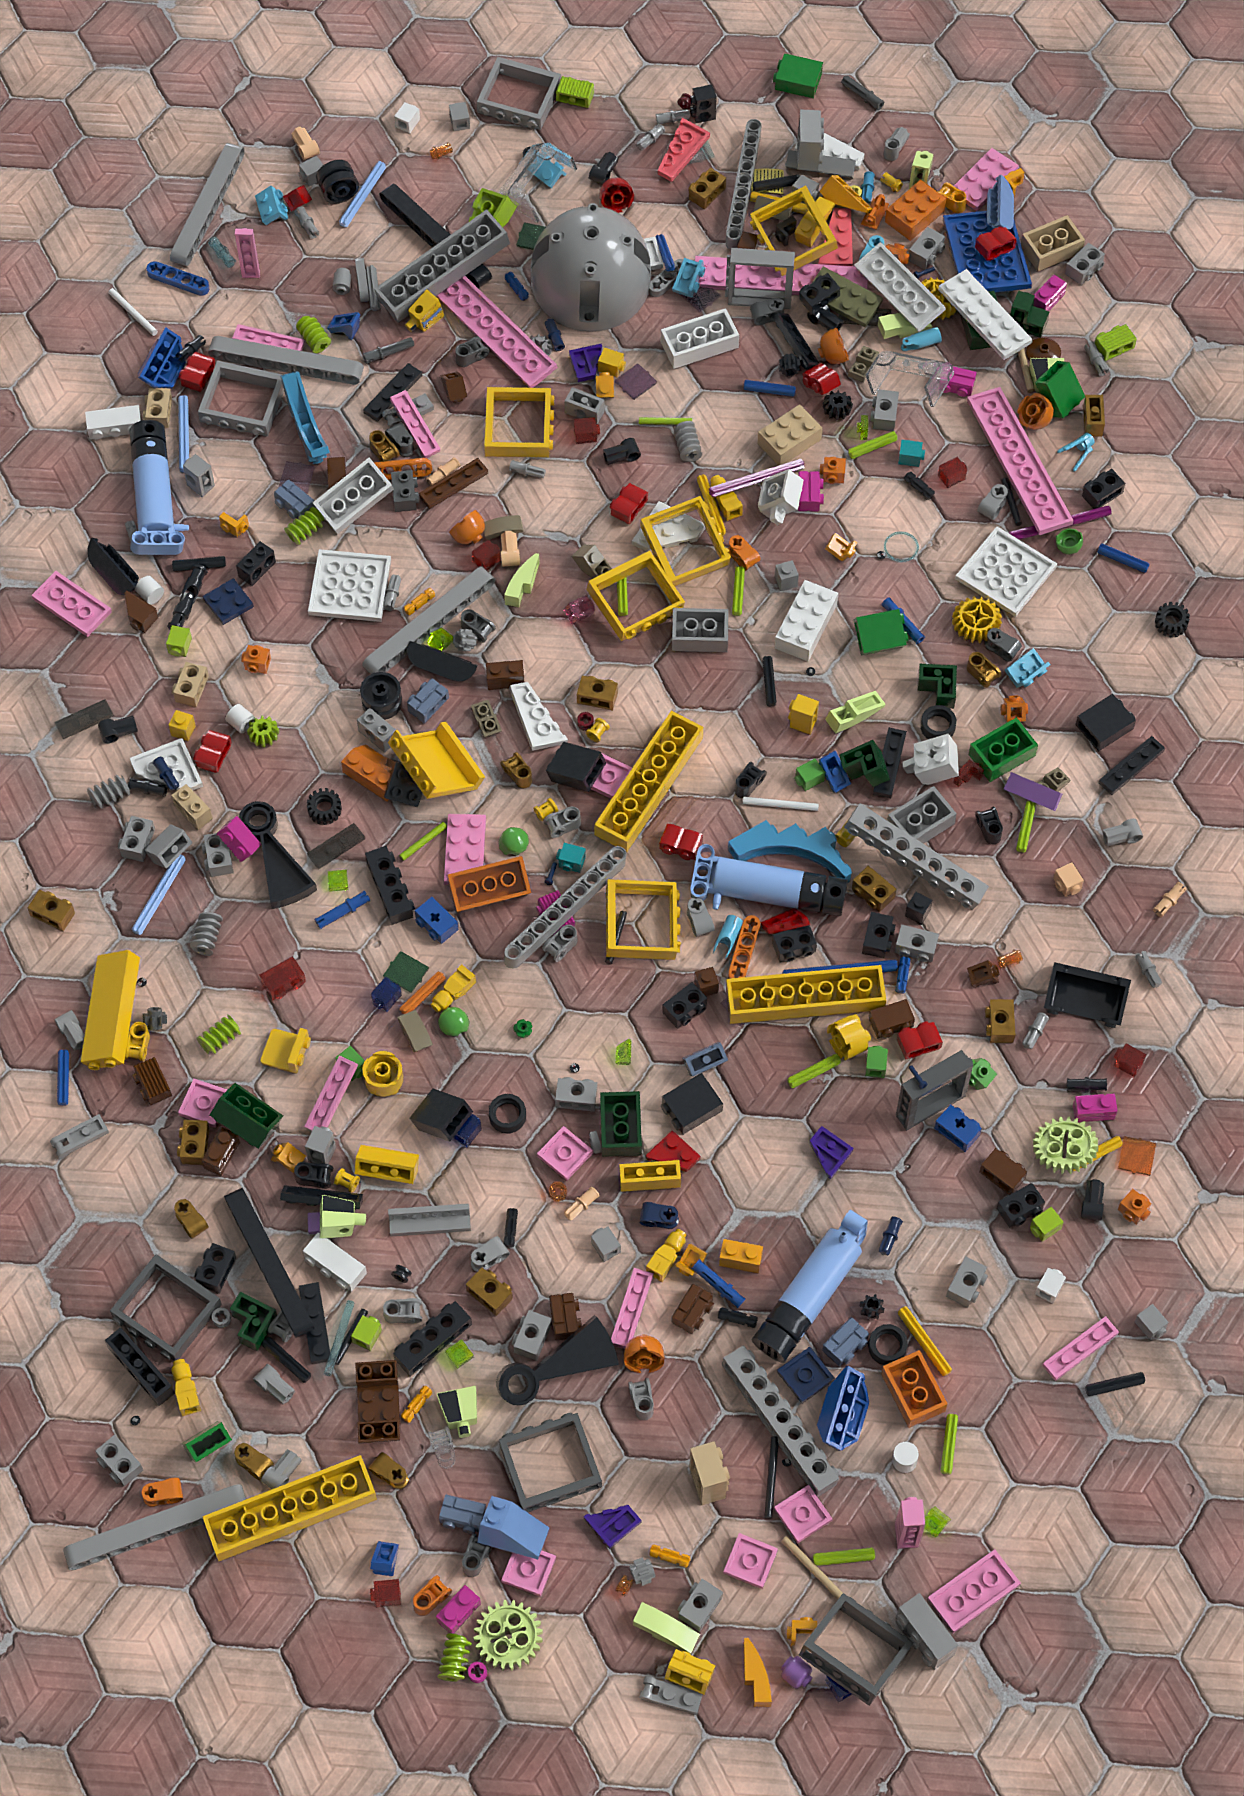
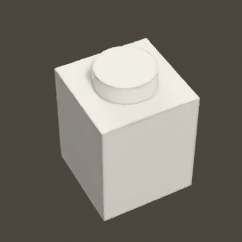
M404 102L394 116L395 127L410 134L420 121L419 108Z
M1047 1268L1036 1289L1035 1295L1053 1304L1066 1277L1057 1269Z

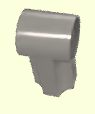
M896 128L892 136L886 140L883 153L886 160L894 161L898 158L900 150L910 136L906 128Z
M1134 818L1124 821L1121 825L1103 829L1102 831L1103 840L1107 846L1126 841L1127 843H1136L1143 838L1138 821Z
M70 1010L55 1018L56 1025L60 1032L66 1036L73 1050L82 1049L85 1034L80 1028V1023L74 1012Z
M266 1364L253 1378V1381L262 1390L268 1391L282 1404L287 1403L295 1393V1390L269 1364Z
M287 1449L274 1467L271 1466L264 1473L261 1482L271 1489L287 1484L289 1477L301 1463V1458Z

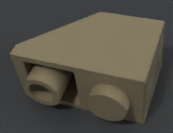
M582 545L571 556L579 568L591 578H595L612 569L595 545Z

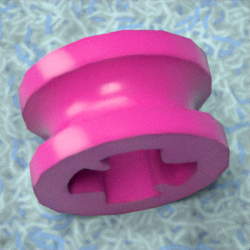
M473 1662L469 1666L468 1676L470 1680L474 1683H481L486 1679L487 1669L483 1663ZM476 1667H479L480 1671H484L483 1675L480 1674L478 1678L475 1677V1674H471L472 1670L475 1671Z

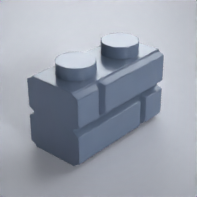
M287 480L274 491L275 504L280 509H286L292 519H298L300 515H304L305 511L315 507L313 504L315 500L290 480Z
M433 678L428 683L424 682L420 686L419 692L409 697L407 701L408 712L417 717L421 722L426 723L449 699L447 688L440 685Z
M716 1042L692 1053V1055L682 1058L689 1075L692 1077L728 1061L720 1042Z
M850 1317L823 1344L822 1351L838 1366H841L843 1363L848 1364L855 1356L853 1353L857 1349L862 1350L868 1344L869 1333Z
M446 1494L439 1515V1521L443 1523L442 1526L445 1528L454 1529L459 1527L463 1528V1532L473 1534L479 1532L487 1507L483 1503Z

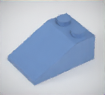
M491 1496L480 1524L477 1543L538 1560L548 1535L549 1527L512 1501Z

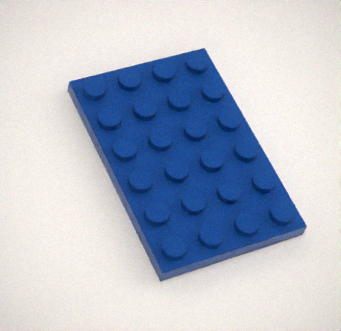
M987 211L943 215V224L957 274L967 269L988 292L1032 288L1015 221L1013 227L1009 229L1016 238L1015 248L1006 254H1001L997 258L987 261L975 248L977 237L993 230L987 223Z

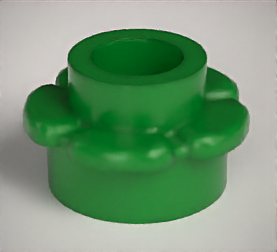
M521 1019L514 1025L513 1030L518 1037L526 1038L532 1033L531 1028L533 1026L530 1021Z

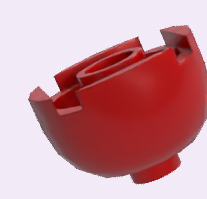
M615 177L603 183L599 191V198L604 208L621 213L623 212L622 209L626 207L628 209L632 205L634 192L626 180Z

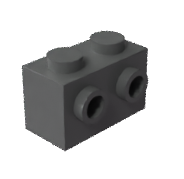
M413 470L391 472L395 512L416 510V503H419V494L414 490V488H418L417 477H413Z

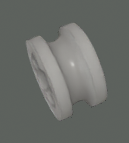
M220 1307L213 1311L212 1320L216 1327L225 1328L230 1324L231 1316L226 1308ZM224 1314L226 1320L222 1319L223 1321L219 1322L217 1316Z

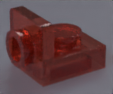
M969 759L958 771L959 776L954 777L953 783L960 787L963 782L967 783L972 776L980 781L984 770L978 763Z

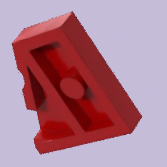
M795 908L760 922L762 929L768 934H776L781 931L810 925L808 917Z
M672 1130L646 1154L645 1158L648 1161L655 1160L658 1162L679 1160L680 1170L687 1172L701 1159V1156Z

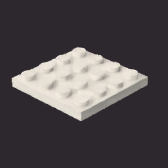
M996 527L957 573L955 579L984 598L989 599L992 603L995 602V605L1016 617L1056 569L1057 563L1001 528Z
M319 549L308 615L381 622L391 556Z

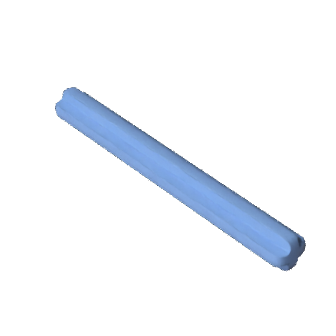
M378 161L340 218V226L348 227L386 168L384 162Z
M186 395L178 397L179 469L182 473L184 472L183 464L189 458L188 397Z
M180 855L166 870L132 927V932L141 935L183 866L185 862L183 855Z

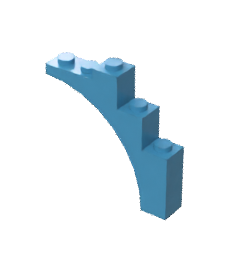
M295 371L281 375L280 378L292 418H294L299 438L303 442L307 460L313 462V464L321 463L323 458H327L326 454L330 452L313 417L300 373Z
M765 820L728 841V851L736 860L747 861L751 858L772 854L795 855L825 867L836 877L848 879L847 883L851 880V868L847 863L844 864L840 853L835 849L836 836L832 831L829 832L826 827L807 837L805 830L799 828L796 823L778 833L775 826L770 825Z

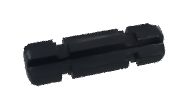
M908 472L905 475L904 480L911 483V486L918 492L923 493L924 497L930 499L934 496L935 491L932 488H928V485L920 478H916L914 473Z
M508 1208L504 1245L505 1247H514L518 1210Z
M721 1307L718 1312L719 1319L725 1321L729 1319V1322L740 1325L747 1324L748 1327L755 1328L758 1322L757 1316H747L746 1313L739 1311H728L727 1308Z

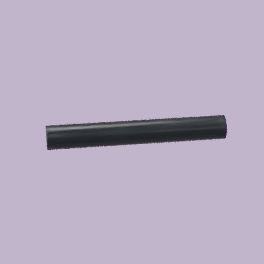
M1003 478L1001 482L1008 491L1006 498L1016 526L1022 525V520L1008 478Z
M620 911L616 923V946H618L626 920V911ZM606 957L605 963L611 965L614 957Z
M361 1308L332 1360L336 1365H339L352 1343L351 1336L362 1315L367 1316V1310Z

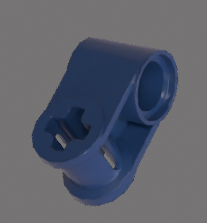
M644 1202L639 1223L646 1227L673 1229L679 1223L678 1211L671 1205Z

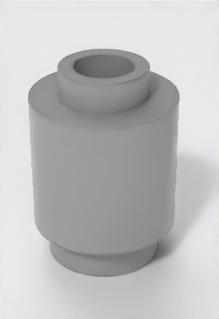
M338 268L334 273L332 289L337 294L344 295L350 291L351 274L346 268Z

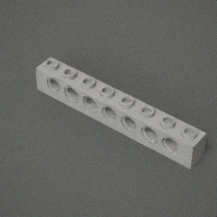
M861 803L855 808L844 826L850 834L860 837L867 845L874 846L884 856L891 857L898 865L911 870L915 876L922 877L931 886L944 891L948 897L958 900L965 908L973 910L980 903L989 887ZM864 824L868 825L870 830L866 829ZM880 835H884L886 840H883ZM896 845H899L903 851L899 850ZM912 855L916 856L919 861L914 860ZM929 866H932L935 871H931ZM945 876L949 877L951 882L947 881ZM961 886L964 887L967 890V892H964L961 889Z
M743 1345L725 1356L722 1366L771 1435L778 1437L780 1448L805 1483L819 1497L837 1485L839 1480L838 1471L834 1466L829 1465L823 1450L818 1449L814 1444L813 1436L809 1432L806 1433L800 1418L797 1415L794 1416L791 1412L788 1401L781 1398L778 1394L777 1386L768 1380L765 1369L762 1366H758L752 1351L747 1350ZM746 1367L749 1368L751 1372L744 1373L741 1369ZM760 1384L763 1389L757 1390L753 1385ZM770 1400L775 1405L767 1406L765 1404V1401ZM783 1417L787 1422L780 1423L776 1418ZM796 1434L798 1439L793 1440L788 1435ZM806 1450L810 1453V1456L805 1457L800 1451ZM819 1467L822 1473H815L812 1468Z

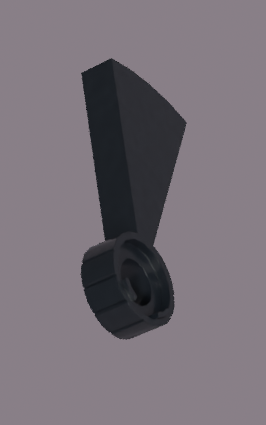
M260 801L247 804L241 810L239 818L262 844L271 909L296 903L317 891L316 883L273 836L278 827L274 808L268 803ZM255 815H263L267 818V821L262 826L257 827L250 824V819Z
M594 1315L533 1369L526 1364L518 1362L508 1364L502 1368V1371L497 1376V1391L506 1402L517 1406L525 1405L537 1395L539 1381L619 1365L617 1354L605 1327ZM517 1374L523 1375L526 1378L525 1389L519 1393L511 1392L508 1387L510 1378Z

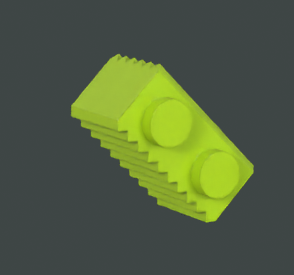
M562 76L556 91V101L589 108L594 95V83Z
M1127 324L1117 325L1107 333H1099L1095 338V346L1099 353L1104 356V361H1107L1134 349L1137 338Z

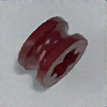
M683 93L677 101L678 105L684 110H690L692 106L690 102L691 95Z
M589 712L580 713L577 717L578 727L583 731L591 729L594 725L593 715ZM583 719H587L588 723L584 724Z

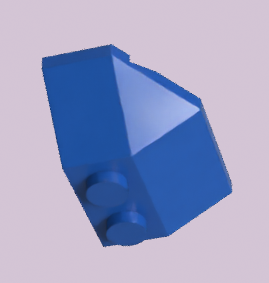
M165 327L138 372V378L153 388L172 389L186 361L184 363L178 361L181 356L176 358V354L183 349L181 337Z
M846 1366L828 1387L817 1423L823 1443L838 1451H842L859 1440L869 1406L867 1387L864 1382L865 1376L850 1366Z

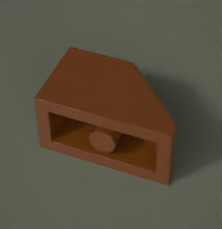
M458 371L440 375L447 398L450 401L457 403L467 397L463 376Z
M126 591L124 594L130 626L137 631L140 630L146 633L158 619L157 610L154 606Z

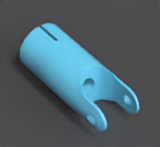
M934 327L905 337L902 341L901 349L909 351L940 343L942 338L939 328Z
M734 915L726 917L714 945L713 954L717 945L724 943L728 946L725 959L728 957L743 924L742 919L736 918Z

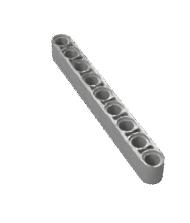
M751 119L746 124L726 230V246L729 249L738 247L742 232L744 231L761 139L762 125L757 119Z
M226 143L171 251V262L184 266H189L243 160L244 147Z
M214 336L208 350V355L216 360L287 373L298 371L303 376L353 385L360 382L364 369L362 363L354 360L222 336Z
M483 567L477 568L371 653L363 661L362 666L370 674L389 671L408 655L409 641L422 644L489 590L495 583V578Z
M619 846L613 847L505 948L504 964L508 968L514 969L532 955L607 884L608 879H612L624 868L626 850ZM510 955H515V956H517V957H516V958H511V957H509V956H510Z
M241 1484L233 1485L70 1544L63 1549L69 1570H77L204 1524L202 1516L246 1500Z

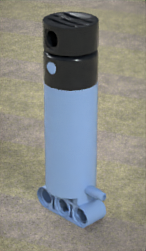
M141 420L134 423L129 429L138 531L132 535L130 549L138 555H177L183 551L185 540L184 535L179 531H188L189 525L174 524L165 426L155 420Z
M704 844L697 851L690 889L692 898H701L703 901L707 898L708 893L714 894L712 907L714 910L719 909L721 897L726 896L818 913L821 912L823 906L822 913L842 916L848 879L829 876L826 883L827 877L822 874L715 856L711 845ZM703 852H709L711 856L709 858H703L701 854ZM700 870H706L708 872L706 876L702 877L699 876L697 873ZM702 888L704 893L697 895L694 893V890Z
M849 1210L838 1230L830 1228L767 1316L765 1322L762 1323L759 1330L752 1337L751 1340L754 1345L764 1354L780 1363L786 1362L791 1352L797 1346L796 1344L800 1342L861 1255L862 1249L860 1244L867 1234L868 1220Z

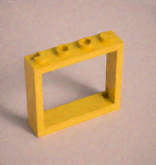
M806 185L750 213L752 220L750 225L754 231L757 230L759 233L757 237L761 245L765 244L766 248L764 250L775 251L760 223L802 201L805 202L826 242L794 258V270L838 249L837 241ZM774 267L775 271H779L781 276L786 275L787 268Z
M487 387L485 457L549 458V450H553V440H550V436L554 434V425H550V422L554 421V410H551V406L555 404V395H551V388ZM495 400L545 401L544 443L493 442Z
M701 496L644 517L640 521L641 530L654 557L674 586L728 566L730 562L729 549L724 547L723 536L721 532H717L716 521L713 516L710 517L708 504L702 500ZM697 509L720 559L675 576L652 526Z
M650 550L589 580L586 588L621 641L625 639L630 640L641 631L646 632L653 625L665 622L668 617L673 615V608H683L685 604L684 599ZM647 567L672 605L624 628L600 593V590Z
M607 880L606 957L675 960L677 953H680L681 942L677 941V935L680 936V924H677V918H680V907H677L680 893L676 888V882ZM615 893L668 896L669 948L616 946Z

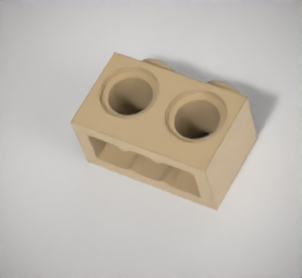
M149 388L148 395H145V406L147 407L146 410H143V420H155L162 423L165 428H169L172 406L171 390L168 388Z
M185 662L184 667L179 670L178 682L172 688L175 702L197 707L209 677L207 667Z
M187 784L171 795L174 806L197 830L213 819L210 808Z

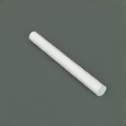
M113 288L109 290L108 293L152 336L157 334L158 331Z
M743 797V804L811 811H818L819 807L817 803Z

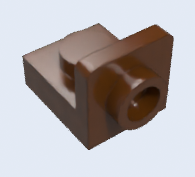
M989 960L967 968L971 985L974 988L993 981L995 984L999 983V969Z

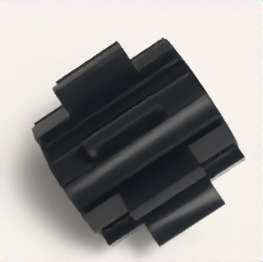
M792 353L785 354L779 359V372H782L786 377H793L795 374H798V371H800V359H797L796 355L794 356Z
M877 1294L874 1297L866 1295L864 1302L860 1301V1307H862L861 1315H866L868 1320L871 1318L878 1320L879 1314L884 1313L885 1310L882 1307L884 1300L878 1299Z

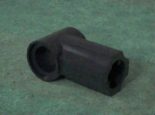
M612 152L605 153L599 163L592 166L588 178L602 185L606 180L610 179L611 172L618 163V158Z
M827 305L812 315L810 312L807 313L808 319L813 324H821L828 330L836 328L839 331L843 325V320L830 312Z
M627 438L620 445L603 449L604 459L608 465L623 460L632 462L641 457V452L634 438Z
M133 715L115 721L113 719H104L98 723L102 741L107 744L117 741L121 736L138 732Z
M1087 1180L1081 1218L1102 1220L1104 1183L1100 1180Z

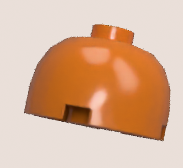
M834 328L824 333L820 339V348H818L820 357H825L827 362L831 364H840L849 360L838 329Z
M1033 393L1034 395L1031 396L1027 395L1020 402L1017 409L1020 418L1018 420L1026 428L1033 430L1043 429L1053 418L1054 409L1052 403L1039 393Z
M474 510L466 515L460 523L458 522L449 533L460 544L467 545L472 542L476 544L483 538L481 534L485 530L484 519L477 510Z
M643 1334L632 1338L627 1343L624 1350V1364L630 1371L641 1373L640 1369H649L648 1373H652L664 1366V1349L656 1338Z

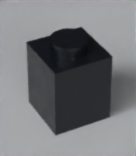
M915 892L906 907L905 917L922 925L931 911L933 900Z

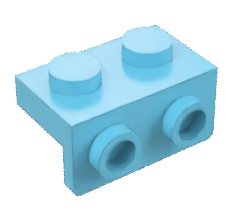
M536 151L525 169L552 188L561 175L566 176L567 173L563 171L564 167L558 162L552 163L550 161L552 158L545 152L540 154Z
M269 186L255 195L261 219L265 225H268L278 217L284 220L288 219V209L283 201V193L279 189L277 190L273 186Z
M687 258L683 259L672 288L673 292L691 298L694 292H698L700 286L698 281L700 277L704 276L706 270L703 260L696 262Z
M1033 648L1004 671L1016 688L1021 686L1027 687L1034 682L1033 678L1035 676L1040 677L1046 673V668L1051 664L1049 662L1044 663Z

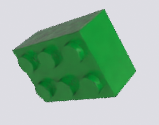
M1016 717L971 743L968 755L988 781L992 782L1035 757L1038 744Z

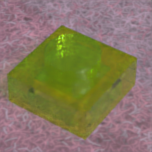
M861 415L860 422H857V433H860V440H867L868 415Z
M347 869L328 871L329 892L349 890Z
M462 1339L445 1350L446 1355L457 1369L474 1358L473 1353Z

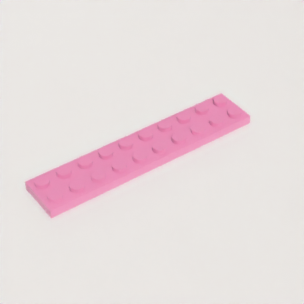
M695 256V261L703 260L704 267H706L704 276L700 277L698 281L700 283L699 287H702L700 289L726 290L727 258ZM806 264L793 271L792 295H799V291L803 286L810 285L823 266L867 289L868 280L855 267ZM736 265L735 288L785 291L786 275L781 276L780 272H776L774 267Z
M466 276L436 296L475 336H479L482 343L529 388H534L558 368L557 364Z
M1001 387L968 396L967 402L1039 535L1073 525V518Z

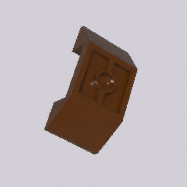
M397 1360L356 1362L358 1444L400 1441Z

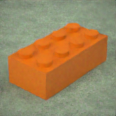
M522 856L446 875L455 912L531 893Z

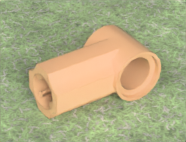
M301 127L295 128L291 134L298 146L302 159L306 160L319 155V147L316 141L310 138L306 129Z
M505 531L501 534L502 567L520 566L516 533Z

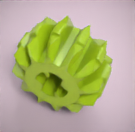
M262 715L261 719L258 720L254 717V722H249L247 734L249 735V740L254 742L256 746L262 744L265 748L267 743L272 746V741H277L279 728L277 727V722L275 720L272 721L270 716L264 719Z

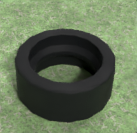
M941 705L931 706L922 715L920 729L927 739L949 734L952 737L955 733L957 719L950 708ZM940 716L949 722V728L945 731H935L927 723L931 717Z
M513 1094L497 1096L489 1106L491 1125L501 1133L510 1134L517 1132L526 1121L524 1102ZM512 1104L518 1108L519 1117L514 1122L502 1123L496 1117V1110L501 1105Z
M883 1324L877 1327L871 1333L868 1342V1349L872 1359L882 1365H887L904 1357L908 1347L904 1331L892 1324ZM890 1334L899 1340L900 1348L895 1355L886 1356L877 1350L876 1341L881 1335Z

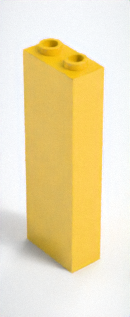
M130 950L97 955L81 1063L88 1066L90 1070H99L105 1067L114 1068L116 1065L124 1064L140 957Z

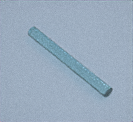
M347 1300L324 1371L326 1376H332L355 1304L351 1300Z

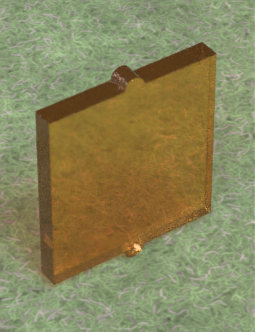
M1124 1136L1118 1169L1130 1171L1132 1174L1139 1173L1150 1176L1156 1143L1142 1140V1138L1136 1139Z

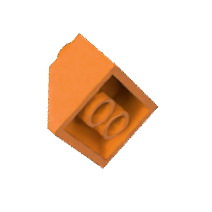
M366 744L353 748L341 761L343 773L386 802L389 800L384 798L391 775V768L385 765L387 758Z

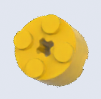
M849 1015L827 1027V1034L831 1033L832 1037L829 1042L834 1052L840 1058L844 1057V1060H848L868 1049V1041L871 1040V1036L867 1030L863 1029L858 1015Z
M378 1051L365 1060L363 1064V1077L368 1091L381 1097L398 1093L403 1084V1070L400 1060L393 1053Z

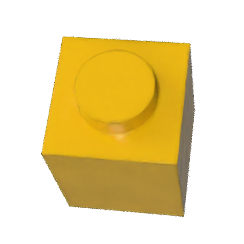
M604 347L598 360V372H609L611 376L618 378L620 372H623L626 366L624 353Z
M175 710L168 725L172 737L182 738L185 741H189L196 727L193 715Z

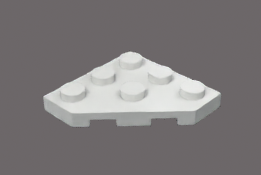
M659 501L650 515L668 509L670 506ZM687 514L652 526L661 547L665 548L678 546L679 543L687 541L690 543L696 542L706 529L703 522ZM640 528L632 540V545L646 552L651 551Z
M182 738L130 758L136 776L165 785L166 783L163 779H160L159 772L153 765V760L162 756L168 767L173 770V775L179 783V787L176 790H179L185 784L192 791L203 787V783Z

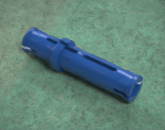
M890 597L882 602L881 606L886 611L899 609L900 613H903L905 621L902 624L903 629L916 644L921 643L925 639V635L919 631L904 614V610L899 608Z
M362 891L351 899L347 898L345 899L346 902L315 918L314 920L319 925V929L321 930L328 924L349 912H355L356 908L370 902L369 896H366L367 893Z
M700 1259L691 1268L721 1293L720 1296L722 1298L728 1299L737 1309L745 1301L746 1298L733 1289L731 1283H726Z

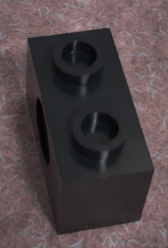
M871 912L862 954L884 959L886 952L890 953L892 941H889L890 935L894 936L896 924H893V916ZM876 934H882L884 937H877Z

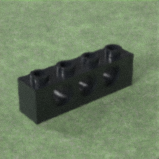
M387 846L366 852V863L391 925L413 918L415 906L412 899L408 900L406 894H409L406 884L401 883L400 878H402L399 867L395 868L394 866L396 860L393 852H389ZM383 867L388 868L387 870H381ZM389 883L395 884L393 886H387V884ZM395 899H401L400 902H393Z
M456 1301L445 1305L438 1316L431 1317L426 1322L425 1327L414 1331L405 1344L401 1343L395 1348L393 1353L394 1360H397L400 1367L410 1377L472 1325L471 1317ZM445 1321L452 1323L450 1327L442 1326ZM430 1334H434L437 1336L436 1339L432 1341L427 1340L426 1337ZM415 1347L421 1349L417 1354L411 1353V1350Z
M121 1327L105 1339L108 1349L158 1406L175 1394L172 1385Z

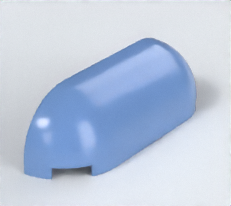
M999 175L995 179L997 182L992 189H988L987 223L993 229L1006 227L1009 230L1014 224V194L1009 182L1004 176Z

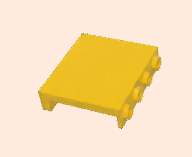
M441 722L434 731L402 736L398 730H395L388 741V744L426 799L477 790L485 778L447 722Z

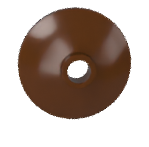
M1042 337L1032 340V343L1027 346L1026 355L1029 361L1031 358H1061V348L1054 340Z

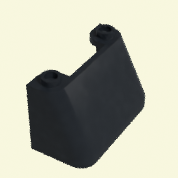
M1054 962L1044 1008L1047 1009V1013L1058 1015L1059 1012H1065L1105 1022L1104 1026L1116 1028V1025L1121 1026L1131 980Z

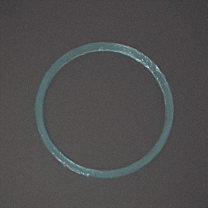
M895 532L886 538L884 550L892 560L906 562L912 560L917 555L919 544L917 539L910 533ZM897 534L908 535L916 542L917 551L908 559H896L887 552L886 543L888 539Z

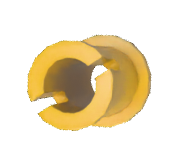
M887 172L882 175L885 178L881 177L880 181L889 186L893 192L901 190L903 183L900 179L894 178Z

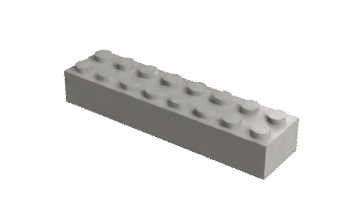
M485 210L376 287L374 290L377 298L399 323L409 316V308L425 290H429L434 296H437L509 245L508 234L489 211Z

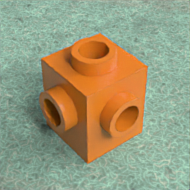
M894 243V245L887 244L886 248L894 256L897 254V259L903 265L908 264L910 254H907L908 249L904 248L905 245Z
M824 457V464H820V475H823V482L844 484L846 458Z
M248 645L247 650L243 651L241 662H244L245 670L251 673L267 674L271 661L270 649L259 645Z
M1018 695L1003 698L1004 704H1001L1000 707L1001 716H1004L1007 722L1016 717L1020 722L1026 721L1028 704L1025 703L1023 698Z
M1132 1189L1120 1202L1118 1211L1123 1214L1126 1220L1137 1225L1140 1220L1145 1221L1151 1213L1149 1209L1152 1203L1144 1194H1139Z

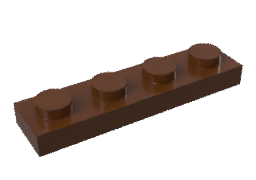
M476 458L421 491L419 497L431 509L487 475L488 469L479 458Z

